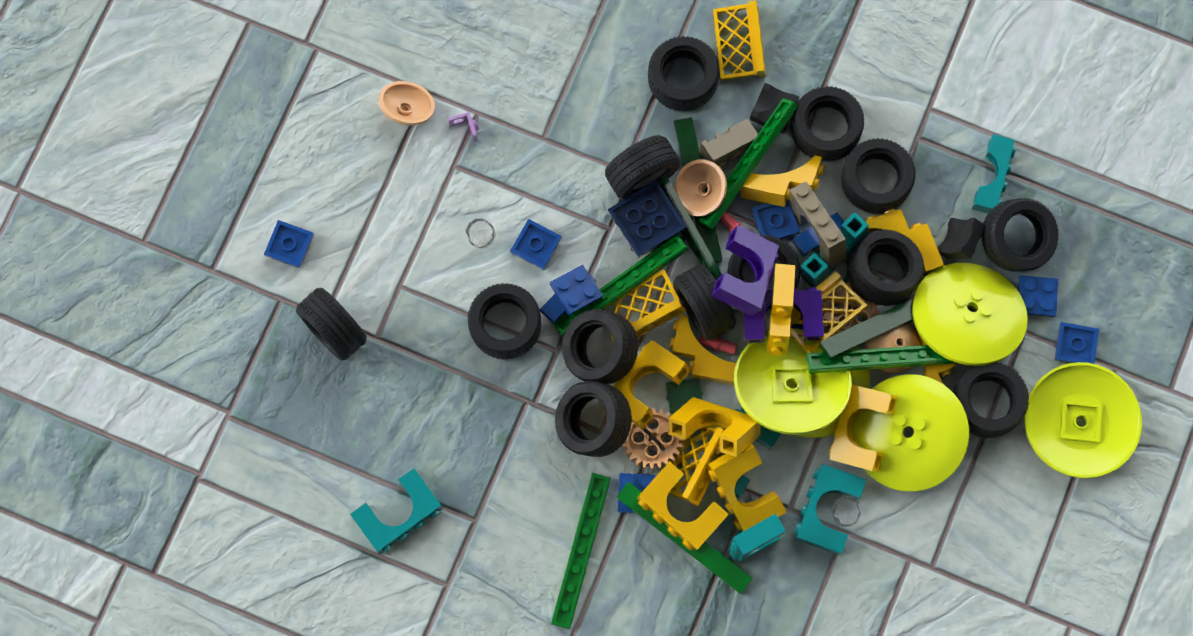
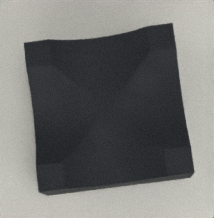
M764 83L749 120L764 126L783 98L797 104L799 96L786 93L770 84ZM791 117L789 118L785 126L782 128L780 133H785Z
M950 218L947 235L944 241L937 247L939 254L946 259H971L982 236L985 224L976 218L968 220Z

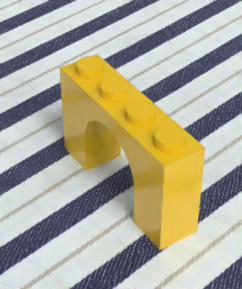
M651 340L642 348L628 375L617 381L613 387L624 394L630 405L632 423L643 430L654 414L648 406L634 397V387L638 380L649 373H660L677 385H680L691 370L686 362Z
M852 385L848 403L839 416L838 425L834 429L835 438L829 448V460L879 472L883 453L859 446L853 438L852 425L859 414L869 410L893 415L898 396Z
M692 397L669 417V435L684 440L703 427L716 426L726 429L720 434V452L734 457H738L761 434V425L748 414Z
M752 444L738 457L725 454L708 464L710 468L709 476L713 482H717L719 486L716 488L721 498H725L727 502L725 508L730 515L733 514L735 528L737 531L741 530L742 532L775 513L778 517L787 513L779 496L774 491L752 502H740L736 499L735 485L737 480L744 473L762 464Z
M669 461L637 497L639 500L638 504L647 511L649 509L653 512V518L660 524L664 522L669 527L667 530L674 537L679 536L684 540L682 544L690 551L694 549L696 551L729 514L713 501L696 520L692 522L676 520L669 513L666 501L668 493L684 474Z

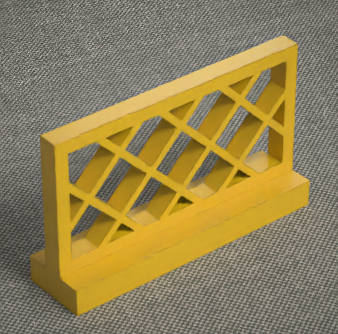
M754 0L749 1V4L713 9L721 81L751 76L765 77L766 69L757 1ZM747 9V16L743 21L735 16L738 11ZM726 13L730 16L724 24L718 20V14ZM732 19L740 23L735 31L727 26ZM742 26L749 29V33L745 38L737 34ZM724 29L732 33L726 41L720 37ZM734 36L742 40L737 48L729 44ZM745 43L751 47V51L747 56L739 51ZM726 46L734 51L728 59L722 55V51ZM736 54L744 58L739 66L731 61ZM746 61H749L753 64L754 71L745 72L741 67ZM728 64L736 68L732 74L724 75V68Z
M664 269L620 298L618 303L612 304L616 306L614 313L618 314L620 308L628 310L626 316L628 321L632 311L641 313L639 320L636 322L629 321L636 331L637 338L686 312ZM663 276L665 279L664 287H656V280ZM642 287L649 288L646 298L638 296L639 290ZM653 289L662 291L659 301L650 299ZM665 293L673 295L674 301L668 304L663 303ZM626 296L633 297L630 307L621 305L623 298ZM636 299L645 300L642 310L633 308ZM649 302L658 304L656 310L652 313L646 312Z
M834 272L816 287L817 290H821L822 301H832V309L822 308L823 313H832L831 321H823V325H831V331L824 333L823 340L836 334L867 308V304L841 280V275L838 272ZM842 287L846 291V297H836L835 291ZM834 301H846V309H834ZM848 301L857 302L860 307L856 310H848ZM794 307L792 308L790 327L794 324H803L802 320H800L802 317L799 311ZM834 313L845 314V319L842 322L833 321ZM790 328V335L807 353H813L820 347L819 343L823 340H816V343L809 347L799 337H803V332H794Z
M708 426L700 428L701 434L695 437L692 434L685 442L681 443L684 446L683 450L678 449L681 456H674L676 462L671 463L677 467L679 463L683 462L684 468L680 469L683 474L685 473L686 479L681 482L678 481L668 494L689 501L693 505H699L712 480L708 473L710 471L708 464L725 454L720 452V434L724 429ZM714 433L711 440L708 442L707 436ZM703 439L704 445L696 448L695 442ZM691 445L692 451L685 454L686 447ZM705 450L702 458L699 459L698 453ZM694 456L695 462L687 465V459ZM697 467L693 475L690 477L689 470ZM687 485L684 493L681 494L680 488Z

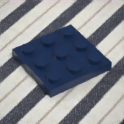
M656 180L608 209V213L638 258L687 229V226Z

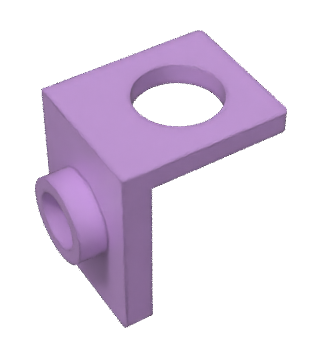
M470 112L448 118L450 127L468 121L473 139L478 141L476 131L479 128L476 119L472 120Z

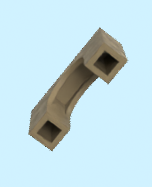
M805 181L790 189V201L794 216L801 226L808 222L811 224L819 241L820 255L829 269L847 260L846 239L809 184Z

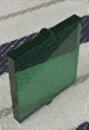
M699 378L683 380L680 385L674 382L666 383V400L669 403L670 414H674L692 397L702 400L703 392L700 388Z

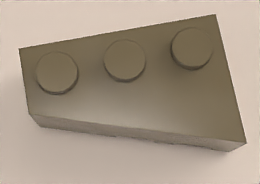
M747 118L729 127L728 131L722 135L720 132L714 135V140L710 142L702 141L700 155L704 160L712 161L722 169L729 160H736L742 156V152L750 147L758 133Z

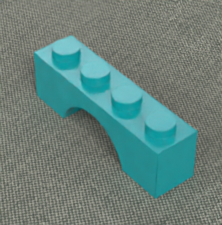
M995 134L991 136L985 157L994 165L996 177L992 183L978 187L972 205L973 210L989 213L993 207L1003 202L1000 196L1001 192L1004 193L1007 187L1005 177L1011 171L1010 157L1013 158L1016 152L1014 139Z

